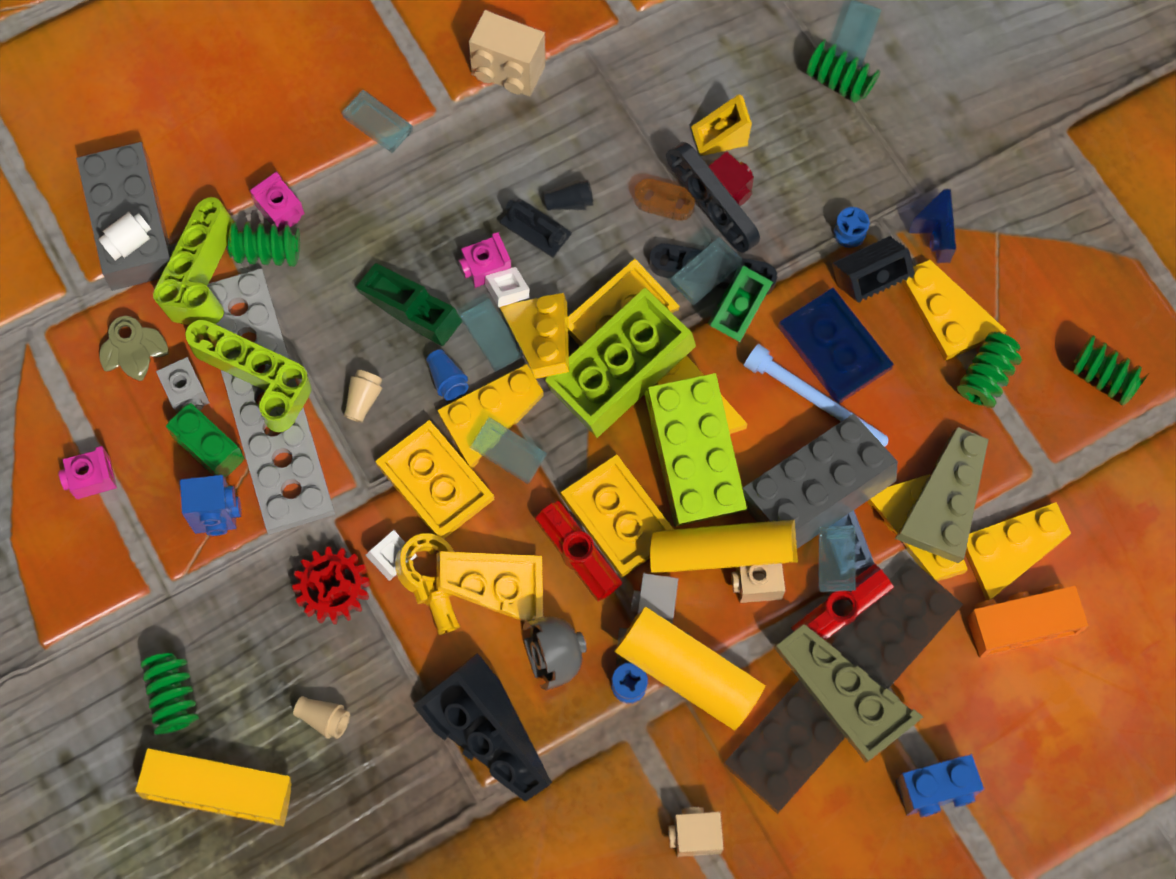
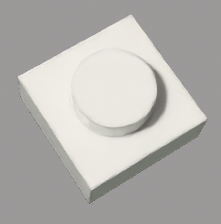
M516 267L485 276V286L498 307L529 298V287Z
M394 530L366 554L369 560L389 581L397 575L395 559L398 551L405 544L404 540ZM409 549L407 550L406 558L408 554L411 552V550ZM415 554L410 560H414L417 555Z

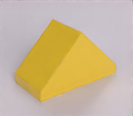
M738 94L691 126L700 155L705 156L748 146L752 123L743 95Z

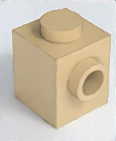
M782 563L737 567L736 571L731 572L733 593L739 592L740 603L782 600L785 593Z
M703 807L682 809V815L675 816L674 825H668L670 848L676 847L677 857L721 854L724 849L720 812L704 813Z

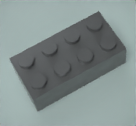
M142 142L76 158L102 273L110 289L114 291L160 279L172 255L150 160ZM127 212H130L133 217L139 213L151 228L146 233L150 239L126 258L121 256L115 261L98 239L104 235L103 230Z
M852 414L743 487L747 506L746 510L757 523L795 519L798 549L823 532L827 527L833 525L896 482L898 461L855 414Z

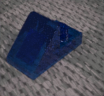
M944 189L914 218L909 229V233H931L930 248L931 251H936L937 263H950L956 251L951 189Z

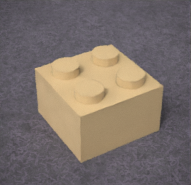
M485 10L469 41L472 75L484 83H495L505 87L511 93H522L531 97L545 68V32Z

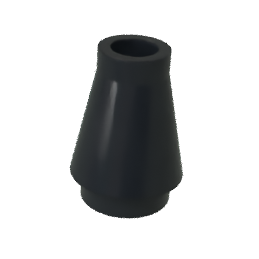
M578 178L550 191H544L548 211L586 210V207L594 205L589 180L581 181Z

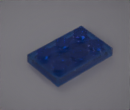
M834 288L826 291L779 322L778 328L838 404L890 371L894 366L893 362Z

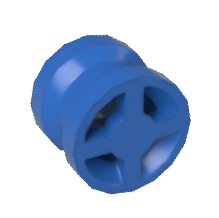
M848 207L839 213L833 234L835 240L840 245L853 248L863 243L870 224L869 217L865 211L858 207Z
M625 663L614 671L612 692L620 702L633 704L640 701L645 695L648 685V677L645 671L632 663Z

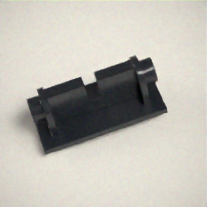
M520 198L517 201L514 199L508 201L505 210L508 212L500 221L501 225L554 258L572 235L571 231Z

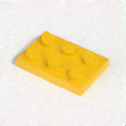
M430 420L375 461L377 467L432 533L443 539L495 500L492 492Z
M617 454L561 492L564 502L621 578L650 559V545L654 531L674 530Z

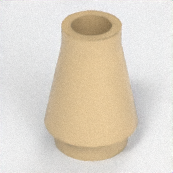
M357 370L355 376L350 377L346 410L343 416L363 423L367 412L383 389L380 386L382 378L363 370Z
M304 696L298 699L293 711L295 717L302 719L328 739L331 737L340 738L345 732L350 719V713L344 710L343 705L313 700Z

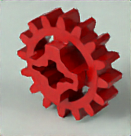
M326 547L324 556H320L316 550L313 551L314 560L311 563L305 559L301 561L305 569L304 572L295 571L294 573L295 578L301 582L292 586L295 594H302L296 599L298 606L307 605L304 610L306 616L311 617L317 613V620L321 624L325 621L326 616L331 618L333 625L338 623V616L343 615L347 621L351 620L349 611L354 609L361 612L363 609L358 601L360 599H369L368 592L363 589L371 586L370 579L362 577L367 573L366 566L364 564L356 566L359 561L356 554L351 555L347 559L345 548H341L337 555L333 554L330 547ZM329 565L328 567H326V568H324V569H322V570H320V571H317V570H319L320 568ZM346 568L353 574L355 584L344 578ZM333 580H336L339 586H332L330 591L327 592L325 584L331 585ZM309 587L312 588L313 591L319 592V595L317 597L318 603L313 601L310 597ZM343 600H347V601H345L344 603H342V604H340V605H338V606H335V604H337V603H339V602H341V601H343Z

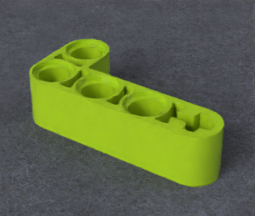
M208 197L197 204L154 289V300L169 319L175 323L190 325L197 320H206L217 324L223 317V306L207 286L228 244L229 229L234 220L218 198Z
M197 320L187 327L185 333L186 340L196 358L266 391L260 401L259 410L266 426L270 430L284 432L294 424L311 393V383L302 365L206 320ZM231 351H241V354L234 359L226 358ZM261 365H271L269 371L265 373L256 372ZM298 378L302 380L296 387L290 388L286 386L291 379ZM276 407L285 408L284 413L278 417L269 415Z

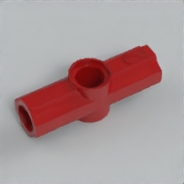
M560 501L551 503L535 517L536 523L563 556L565 565L576 573L597 602L609 597L622 585L620 578L595 548L592 538L581 530ZM575 545H581L588 552L582 557H574L569 553V549Z
M875 563L841 590L833 592L824 603L793 625L791 629L794 632L802 625H806L826 641L844 626L853 623L857 616L893 590L894 586L882 569ZM844 599L851 603L853 609L849 615L841 617L833 612L832 607L836 601Z

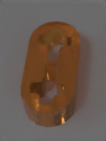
M649 178L641 180L635 187V204L644 212L678 221L688 219L694 212L695 199L685 187ZM648 190L653 191L654 196L650 200H645L644 194H647ZM679 199L685 200V205L682 206V209L676 208V203Z

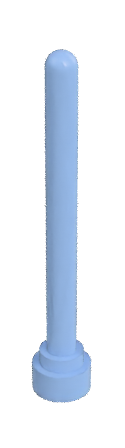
M759 343L744 363V367L754 373L757 371L761 374L766 372L840 422L853 414L772 361L774 357L769 355L770 351ZM859 418L885 447L889 441L888 437Z

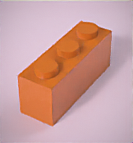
M1055 584L1042 589L1043 593L1030 596L1029 592H1021L1010 596L1007 602L996 604V600L992 599L976 604V609L970 613L967 620L979 658L1082 633L1089 625L1076 586L1064 588L1063 584Z

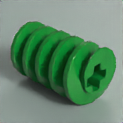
M824 39L809 61L807 75L814 77L818 74V82L821 84L829 80V88L831 90H836L840 86L839 94L845 97L851 93L850 100L853 103H857L862 98L865 99L877 82L881 70L878 69L872 75H869V63H866L860 69L857 68L859 57L856 56L850 62H847L848 51L844 50L837 56L835 55L837 44L834 43L830 48L825 49L826 39Z
M232 221L228 237L229 257L232 258L233 256L234 261L239 264L244 262L245 257L249 264H256L260 258L262 265H269L273 257L276 266H282L286 258L288 265L295 267L300 253V230L298 228L296 233L292 234L289 224H285L283 232L278 233L276 224H272L269 233H265L263 223H258L256 231L252 232L250 223L245 222L243 230L239 231L236 221Z
M1000 332L988 333L985 343L981 345L979 353L972 360L973 364L969 365L966 375L961 378L960 385L957 386L959 394L976 405L994 408L997 404L994 397H1001L1003 393L1001 387L1007 386L1010 382L1007 376H1013L1016 372L1013 365H1020L1022 361L1021 356L1017 353L1021 349L1019 343L1014 338Z
M1091 335L1072 362L1076 363L1073 373L1077 376L1086 370L1085 382L1087 383L1098 378L1096 389L1099 391L1109 385L1108 397L1112 398L1121 393L1119 404L1123 406L1131 400L1149 373L1140 378L1142 369L1140 365L1128 370L1130 359L1127 357L1117 363L1119 352L1114 350L1110 354L1105 355L1107 344L1103 342L1096 348L1093 347L1096 337Z
M172 653L153 655L142 660L140 663L141 668L147 670L143 674V680L145 683L150 684L145 690L147 696L152 697L148 705L150 710L156 711L152 715L151 720L153 724L159 725L154 730L155 734L179 731L187 728L192 722L199 719L198 714L187 713L188 709L196 705V701L184 699V696L193 692V687L181 685V682L191 677L190 673L179 672L178 670L187 665L188 662L186 659H176V656Z

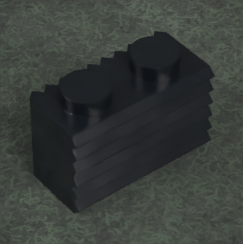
M891 235L832 264L838 287L859 303H861L862 299L866 300L868 296L872 297L874 293L884 292L885 288L890 289L891 285L896 286L897 282L901 283L903 279L907 281L908 277L913 278L915 274L909 249L902 245L901 242L899 243L898 240H895V238H892Z

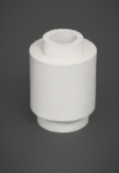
M127 212L103 230L104 235L98 240L116 261L121 256L126 258L147 242L150 238L146 233L151 228L139 213L133 217L130 212Z

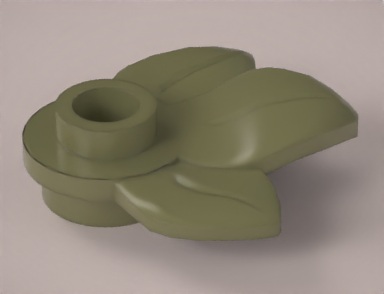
M121 316L110 324L108 330L109 339L102 345L99 358L105 372L112 371L121 366L128 376L138 381H143L149 369L150 357L167 356L169 351L165 339L157 330L142 327L133 317ZM123 327L131 328V336L128 338L120 337V329Z

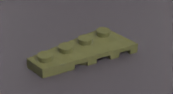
M959 427L951 433L935 463L931 475L926 479L917 501L912 505L903 527L899 529L894 539L956 563L964 559L989 439Z
M802 625L774 648L865 763L923 718L916 710H911L898 700L899 697L890 690L884 689L872 680L859 666H854L841 656V652L806 625Z

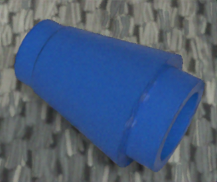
M436 350L430 353L426 361L438 395L443 396L447 401L456 400L463 396L469 388L467 384L468 377L443 350Z

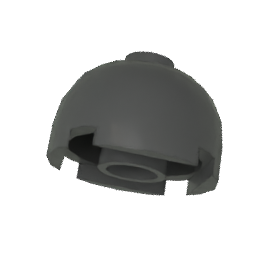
M545 616L525 621L523 630L530 628L531 636L524 639L525 648L535 678L543 676L546 682L540 685L541 688L550 690L570 682L579 672L582 665V653H585L587 650L582 633H575L570 623L558 617Z

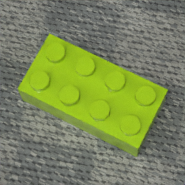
M643 288L569 357V372L548 376L545 381L551 392L598 438L644 395L648 387L654 386L696 347L692 332L649 290Z
M716 373L648 387L644 394L674 527L736 514L746 510L747 506Z

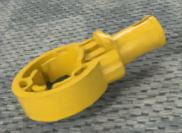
M419 534L409 539L398 551L395 559L396 574L402 585L414 593L417 604L424 603L426 606H430L438 634H444L445 631L449 633L460 627L449 599L451 594L437 589V576L427 577L416 572L413 567V560L410 559L419 551H427L433 554L437 550L439 552H454V550L447 541L437 535ZM409 549V550H411V552L408 554V556H407V558H406V553H407V550Z

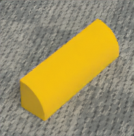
M795 519L654 531L650 545L651 573L798 562Z
M646 606L634 618L615 650L617 654L734 731L748 716L766 686Z
M147 748L135 792L142 799L284 827L290 801L291 777Z

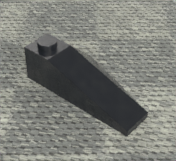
M478 653L413 704L414 708L435 734L443 740L450 738L464 749L462 753L471 761L476 758L487 766L493 778L525 802L552 783L503 685Z

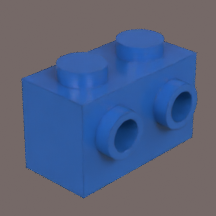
M223 475L180 480L182 514L195 534L206 533L210 536H220L226 534L227 530L237 529L236 518L242 515L240 498L235 496L234 486H229Z
M972 754L903 773L895 780L906 815L919 812L920 817L941 812L940 806L954 803L955 808L974 803L976 802L975 796L984 790Z

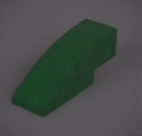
M377 263L371 267L356 286L359 293L379 308L442 347L463 322L455 307L429 295L424 286Z

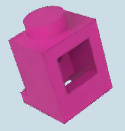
M277 172L250 190L255 206L271 225L276 224L278 232L284 229L285 224H289L290 227L294 226L301 216L304 215L301 202L282 181Z
M498 232L492 234V238L462 248V259L458 260L464 278L470 277L475 288L485 284L486 275L511 268V259Z
M103 446L96 447V450L63 459L65 469L59 470V478L63 489H69L76 499L117 488L111 459ZM88 470L84 475L78 474V472Z

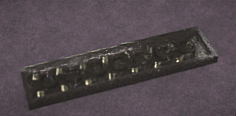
M910 558L891 577L890 581L894 589L857 616L831 644L841 652V656L854 666H859L872 680L884 689H889L963 605ZM798 680L723 765L778 814L845 739V736L801 681Z

